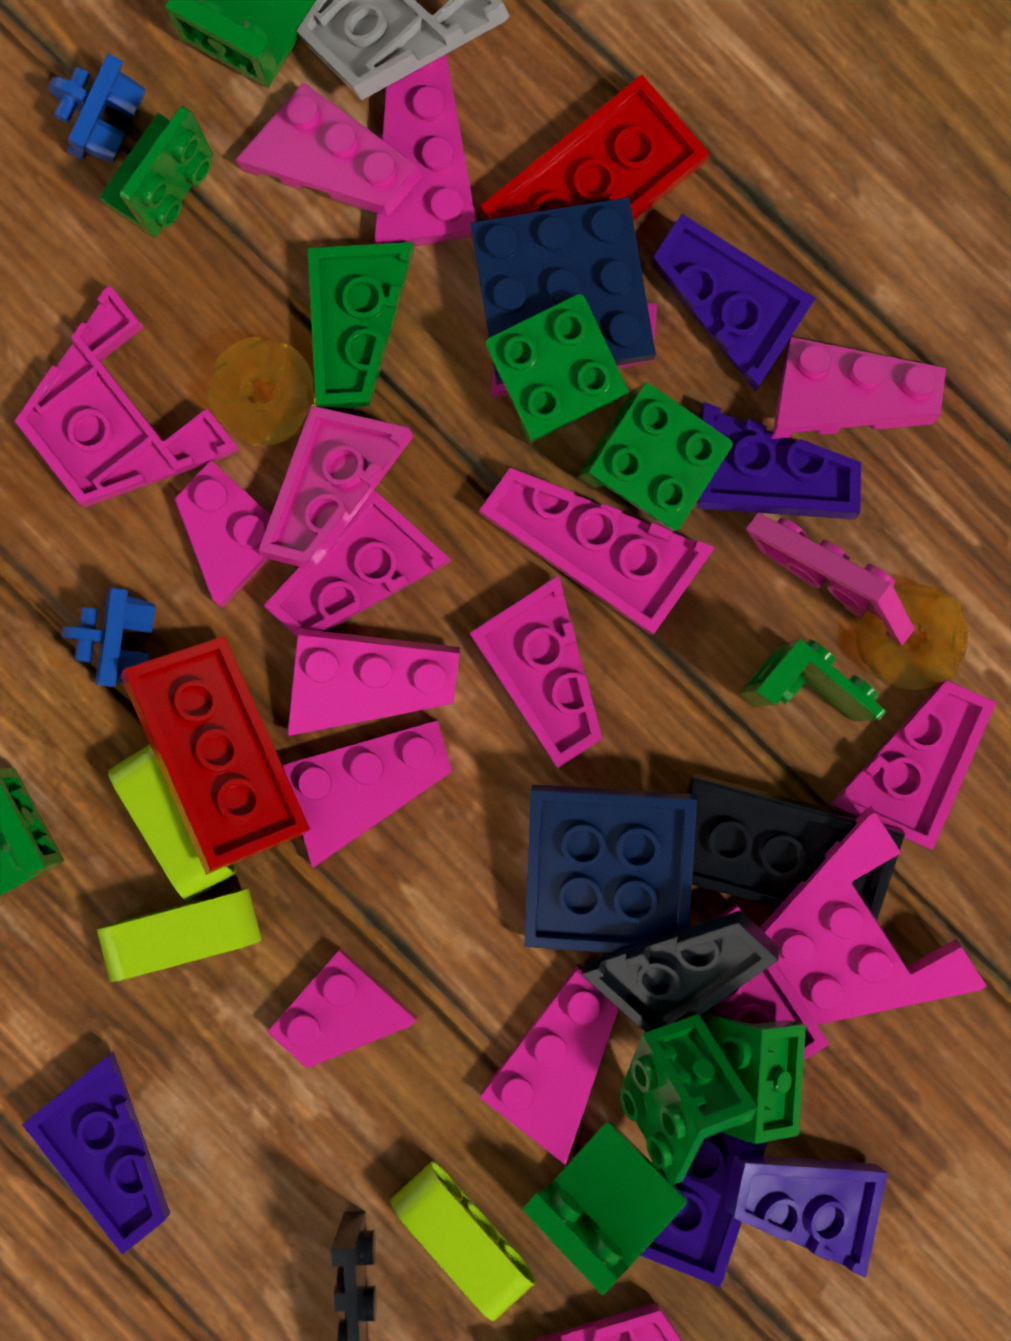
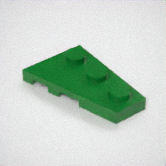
M413 242L308 248L315 404L317 407L324 409L371 407L413 257Z

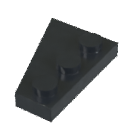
M737 911L585 961L582 975L642 1030L649 1032L697 1014L702 1015L779 960L780 947L742 911Z
M366 1211L343 1213L331 1248L332 1267H338L334 1289L335 1312L345 1311V1319L339 1320L337 1341H368L367 1321L376 1320V1285L367 1286L366 1266L375 1264L376 1236L375 1230H366Z

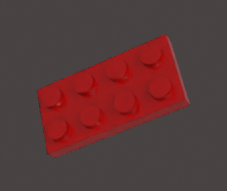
M641 74L481 204L480 214L486 220L629 197L634 222L705 164L710 153L644 75Z
M225 636L123 669L121 674L122 681L206 875L305 835L311 830Z

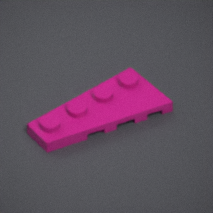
M445 54L386 87L382 140L418 165L422 178L389 216L377 213L374 244L413 242L414 247L472 237L470 223L476 222L447 55Z
M511 467L479 510L480 515L651 636L656 632L715 549L714 546L698 540H690L672 533V531L660 525L649 524L621 513L622 511L603 503L600 505L582 498L570 490Z

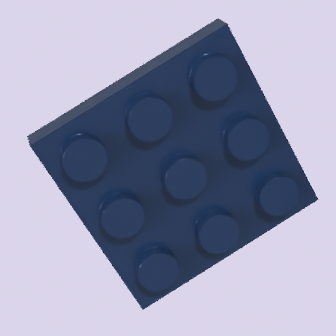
M629 197L470 223L489 338L577 294H582L592 311L617 366L654 360L656 352ZM493 363L496 385H501L503 382Z
M532 784L524 947L613 953L688 928L690 923L697 795L690 793Z

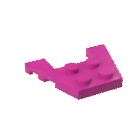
M111 285L106 287L98 297L99 305L87 323L81 322L71 337L74 342L57 367L51 366L15 419L18 427L75 500L83 507L94 505L203 466L210 460L214 462L231 456L240 450L208 408L163 441L107 370L102 360L144 328Z
M872 806L861 813L856 819L857 824L841 842L836 841L825 854L826 859L806 881L802 880L760 927L780 947L779 960L776 964L817 1025L980 991L987 987L957 939L906 966L853 885L852 881L901 854L898 846Z

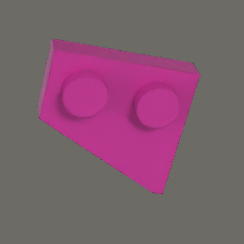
M210 460L180 492L175 501L211 597L218 606L223 608L268 560L258 549L271 514Z
M340 948L267 1033L303 1066L309 1068L408 1028L416 1021L417 1015Z

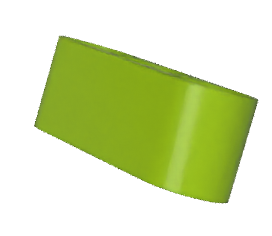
M150 744L108 770V775L114 789L171 884L184 900L190 902L236 874L235 864L210 874H205Z
M249 888L130 918L97 929L110 982L125 980L233 951L262 941Z
M431 1161L390 1199V1204L403 1225L477 1309L489 1320L495 1321L536 1283L534 1274L520 1254L451 1176L436 1162Z

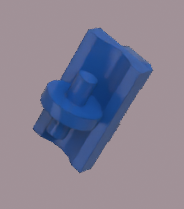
M109 53L104 60L90 93L84 90L90 74L79 67H75L70 80L53 77L48 86L50 93L60 100L54 113L57 119L69 123L74 110L81 111L68 138L70 145L67 149V153L80 160L83 159L85 152L94 157L112 163L115 161L126 133L102 121L101 117L108 105L134 119L146 89L121 72L123 61Z
M110 588L106 595L102 631L95 630L98 609L81 607L79 627L63 626L61 637L77 640L75 661L91 662L94 642L100 643L95 685L115 687L116 682L123 683L121 678L123 669L149 661V653L120 650L123 629L146 633L152 632L155 604L138 598L127 597L128 590Z

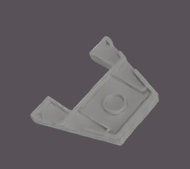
M316 0L298 27L297 32L305 45L363 100L504 23L510 16L502 0H449L434 15L428 13L415 0Z

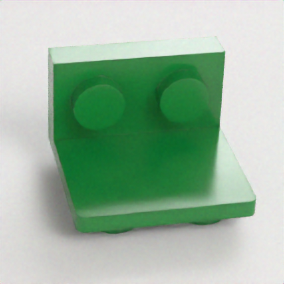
M169 0L165 9L179 39L269 89L300 37L297 32L298 27L316 0Z
M181 106L171 120L158 112L99 196V199L106 207L154 239H156L163 227L168 228L176 221L181 212V201L193 185H199L206 178L211 168L214 154L193 112Z
M577 294L486 340L485 346L522 421L520 427L528 444L622 399L629 393L592 311L582 294Z
M645 382L630 392L576 476V479L592 490L601 486L607 487L670 531H677L730 451L733 443L729 438L649 382Z
M797 639L777 646L738 693L753 707L776 705L779 701L786 704L806 682L852 721L880 720L886 712L883 707L875 702L879 694L872 686L858 676L852 675L849 679L832 666L836 661L834 655L812 639H809L807 643Z
M0 768L1 897L65 861L15 768Z
M709 1012L700 1015L758 1107L752 1120L724 1130L722 1133L753 1144L799 1136L806 1024L791 1020L750 1024Z
M699 1014L643 1033L620 1089V1101L626 1116L631 1121H636L646 1139L647 1150L653 1164L658 1169H663L672 1185L684 1180L704 1138L752 1120L758 1108Z
M607 1122L555 1180L537 1192L522 1210L595 1289L604 1296L687 1204V1198L675 1185L669 1182L668 1178L614 1123Z

